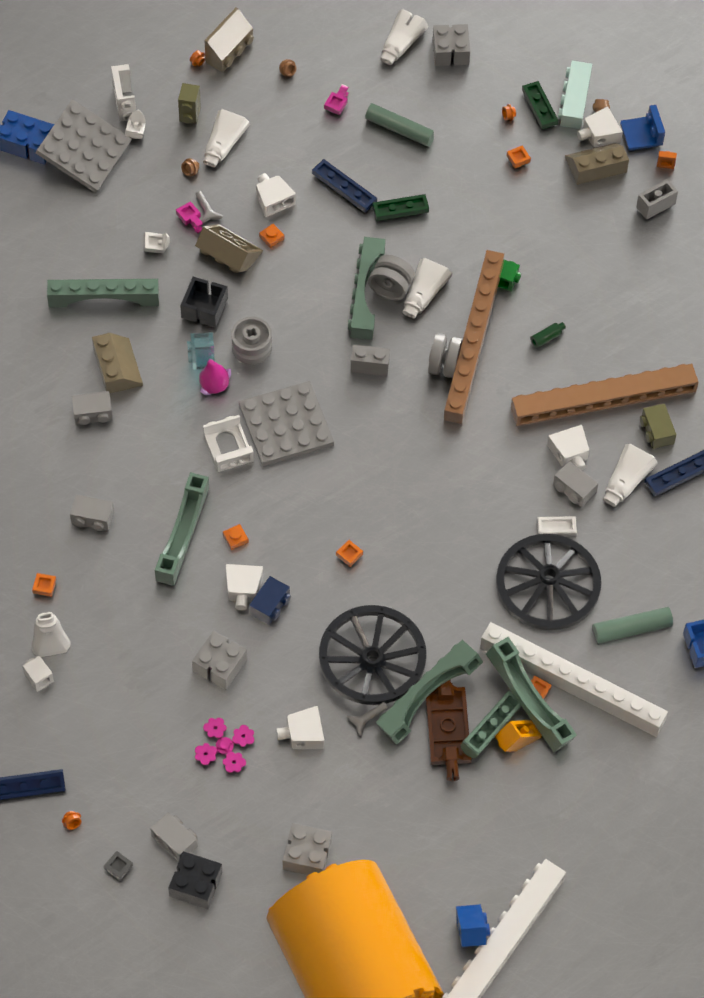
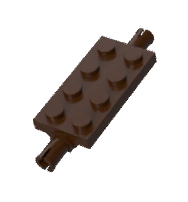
M450 679L429 694L426 698L431 765L446 764V779L452 781L453 773L454 781L460 779L458 764L471 763V757L467 756L461 749L462 742L469 735L465 687L454 686Z

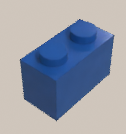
M481 904L456 906V925L461 947L487 945L486 936H490L489 923L487 924L486 912H482Z

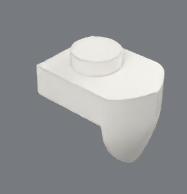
M139 109L130 115L125 130V136L133 139H142L145 130V117Z
M145 232L143 235V251L162 254L170 244V237L167 233Z

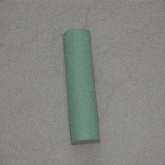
M373 103L367 109L365 119L427 147L434 140V131Z
M664 607L592 624V629L597 644L672 627L673 617L670 608Z
M508 690L462 742L461 749L467 756L476 758L519 710L521 704L513 693Z

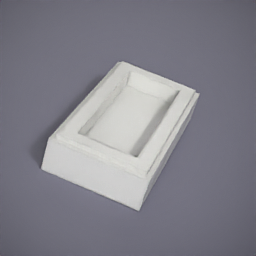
M576 516L537 517L538 534H556L564 537L577 536Z

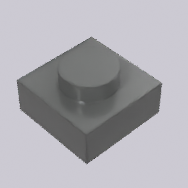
M116 851L104 865V869L120 881L132 868L133 862Z

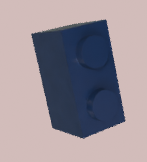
M269 576L250 603L249 614L270 625L273 620L279 617L282 606H286L290 601V586Z

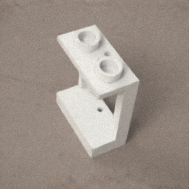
M129 64L111 66L119 122L128 121L130 115L136 111L135 95L123 97L122 94L132 92Z
M239 415L229 416L223 420L212 421L203 425L204 438L218 472L254 462V452L252 446L248 445L240 424ZM222 432L233 434L239 449L221 454L216 441L217 436Z

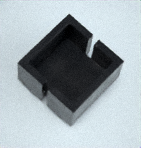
M193 276L180 305L181 318L197 322L199 319L201 324L216 328L228 300V286L212 282L210 295L208 280Z
M183 851L176 867L177 872H174L168 887L169 897L209 909L215 894L214 889L217 888L223 873L222 863Z

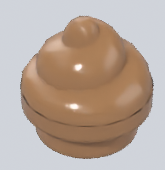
M286 59L280 63L279 70L283 76L288 77L295 74L297 67L294 61Z
M595 99V103L592 106L595 113L605 107L610 109L609 101L605 99Z
M192 158L184 160L181 165L182 172L186 176L196 175L199 170V163Z

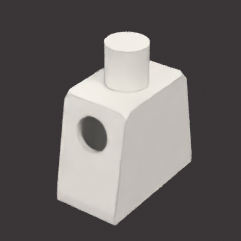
M605 107L584 119L583 129L577 131V136L580 141L589 139L593 147L620 143L622 130L609 107Z
M264 173L258 177L259 183L256 185V195L265 217L296 205V193L280 176L269 178Z
M582 425L548 436L547 446L562 467L570 461L581 470L586 468L584 461L588 459L589 447Z
M226 564L228 600L236 601L235 608L237 610H246L247 603L252 602L259 592L263 580V566Z
M318 706L288 715L287 727L276 728L278 740L290 739L292 749H324V736Z

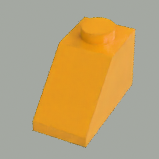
M532 720L510 721L495 737L502 750L513 752L535 742L542 735Z

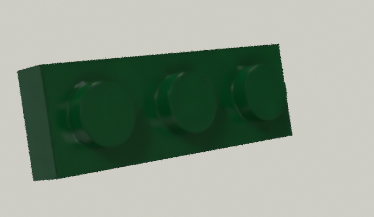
M539 81L522 85V91L541 129L558 125L559 120Z
M426 194L373 202V210L376 221L429 213V205Z

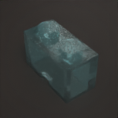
M213 332L190 334L191 341H187L188 362H192L193 370L203 369L207 365L208 360L212 359L215 361Z

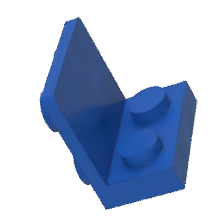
M649 105L646 117L621 120L620 125L628 150L663 145L665 129L657 105Z

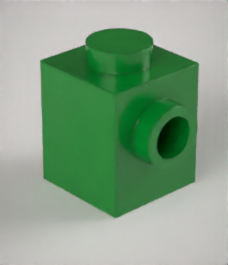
M504 260L498 284L499 288L512 291L514 284L519 283L522 274L519 272V264Z

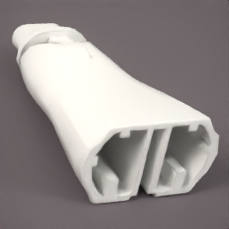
M401 9L397 13L391 31L384 43L380 60L389 65L397 61L412 43L428 29L425 19L418 15H414L412 18L411 12Z
M218 110L204 153L203 163L216 167L217 163H220L228 155L234 144L250 126L249 121L245 117L230 111Z
M426 258L420 259L415 271V277L407 293L404 303L405 308L402 313L415 319L417 314L422 313L438 291L451 278L452 272L447 267Z
M625 444L608 482L603 501L616 507L619 502L627 498L636 486L657 466L658 463L655 457L632 444Z
M52 612L39 614L34 624L32 653L37 657L39 655L40 657L66 653L70 648L71 642L58 618Z

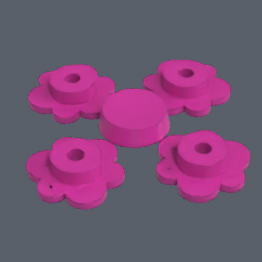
M210 718L208 723L204 724L203 729L207 732L208 737L218 739L216 747L210 746L208 743H204L203 746H197L195 748V759L200 761L202 765H208L210 761L216 760L215 755L218 751L220 754L226 755V758L223 759V765H225V770L228 773L240 772L241 768L246 765V760L242 758L241 753L235 754L232 752L234 743L240 744L241 747L253 744L254 731L249 729L247 725H241L239 729L233 731L234 736L231 740L230 738L223 737V732L227 730L224 720L222 718Z

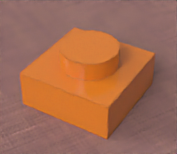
M523 145L507 151L506 156L514 168L531 162V157Z
M659 151L657 167L674 169L677 153Z
M274 223L259 232V237L270 248L285 239V235Z
M240 524L223 531V536L231 550L249 543V539Z
M350 540L336 551V556L349 567L363 555V550Z
M37 573L32 589L33 594L52 597L57 580L56 576Z
M534 676L531 682L541 697L545 699L552 685Z

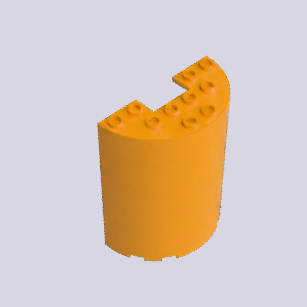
M356 860L340 865L334 863L327 866L320 873L313 872L306 877V880L285 893L268 909L269 912L266 919L305 998H442L444 995L383 874L374 861Z

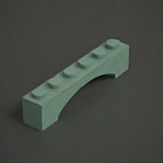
M364 237L363 244H359L361 259H357L356 269H359V274L355 273L354 279L357 289L353 288L352 299L355 300V303L350 306V315L353 316L352 319L348 320V330H351V338L373 340L375 314H371L365 300V287L378 259L385 255L386 239Z
M158 279L47 280L48 306L67 307L71 303L89 299H119L141 304V306H159Z
M190 472L184 488V495L172 533L155 567L156 581L173 586L177 580L209 491V477Z
M506 637L494 644L486 655L552 751L556 752L569 744L577 734L568 721L555 713L538 693L522 665L519 657L520 652L510 638Z
M462 639L452 647L448 654L440 658L437 664L430 671H427L415 685H412L402 698L396 700L394 705L379 717L376 724L396 745L400 743L411 732L409 729L410 723L421 703L436 688L448 680L463 674L470 675L483 663L479 654Z

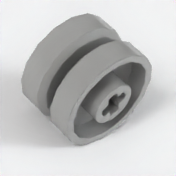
M383 255L378 259L375 269L371 272L368 284L376 294L383 298L396 301L401 300L405 297L408 286L415 277L413 267L402 258L394 255Z
M245 317L234 324L231 338L232 353L235 358L241 363L248 365L264 362L272 351V330L269 324L258 317Z
M436 334L429 356V374L438 375L444 365V376L453 378L462 345V338L452 337L447 347L446 335Z

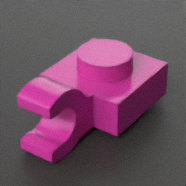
M342 84L337 94L331 92L324 104V109L340 115L348 103L347 96L349 92L347 90L349 87Z
M191 201L176 209L177 216L185 225L191 223L197 234L202 231L201 225H203V222L199 219L201 213Z

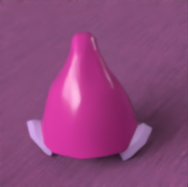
M208 360L207 365L199 374L200 392L204 395H211L224 391L229 384L231 368L225 369L214 360Z

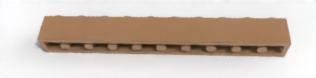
M486 250L444 410L445 421L459 424L463 422L504 264L505 253Z
M680 364L671 368L664 367L655 371H644L634 375L627 374L618 378L611 377L606 380L590 381L581 385L574 384L570 387L554 388L550 391H537L529 395H517L512 398L511 410L516 426L693 393L697 391L699 381L693 364Z

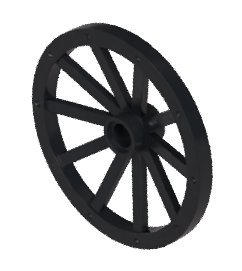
M537 534L518 541L506 551L498 565L496 588L504 608L521 623L540 630H561L578 624L592 612L601 591V574L595 559L581 544L556 534ZM544 544L546 565L543 566L526 548ZM551 545L569 549L556 565L552 564ZM518 553H521L539 571L508 566V564ZM574 554H577L587 565L584 568L560 571ZM505 572L537 577L506 590ZM591 573L593 590L584 588L563 577ZM545 576H552L553 578H552V579H549V578H546ZM540 584L522 610L509 597ZM560 585L590 597L588 602L578 611ZM544 589L547 590V620L527 614ZM553 589L556 590L572 614L571 616L553 620Z
M364 605L345 611L329 624L320 642L319 663L326 681L338 694L356 703L380 705L383 702L387 704L402 698L409 688L421 679L426 665L427 652L422 633L406 615L385 606ZM378 616L372 646H369L357 619L359 617ZM384 617L402 625L380 648L378 647ZM351 621L364 650L337 634L336 631L345 623ZM406 631L411 634L416 643V647L384 654ZM334 639L359 656H327L330 640ZM418 653V663L415 671L387 662V660ZM374 657L377 660L371 661L368 658ZM329 663H361L339 679L335 677L329 666ZM382 668L410 678L402 686L394 689ZM363 670L367 671L362 693L356 692L344 685V683ZM373 672L377 673L386 687L387 693L368 694Z

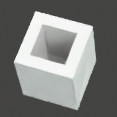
M40 655L29 659L23 665L25 676L37 692L54 682L51 670Z

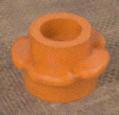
M199 50L195 51L190 57L192 65L201 66L205 62V53H201Z
M510 104L502 107V116L505 121H513L514 117H516V109Z
M75 811L67 812L62 818L63 826L68 830L78 828L81 825V814Z

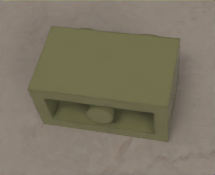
M182 83L178 98L180 122L197 124L201 109L199 85Z
M665 403L643 408L640 423L646 429L647 442L651 443L653 449L673 445L677 434Z

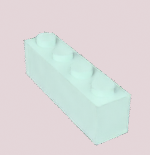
M572 60L571 67H567L565 77L568 78V81H564L563 91H566V94H562L560 105H563V108H559L558 119H561L560 126L581 129L591 77V63Z

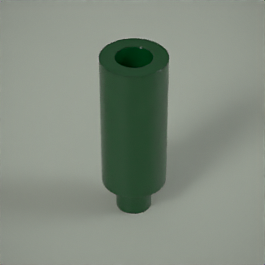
M563 322L560 324L553 323L532 335L530 340L533 346L538 348L561 335L562 330L566 329V326Z

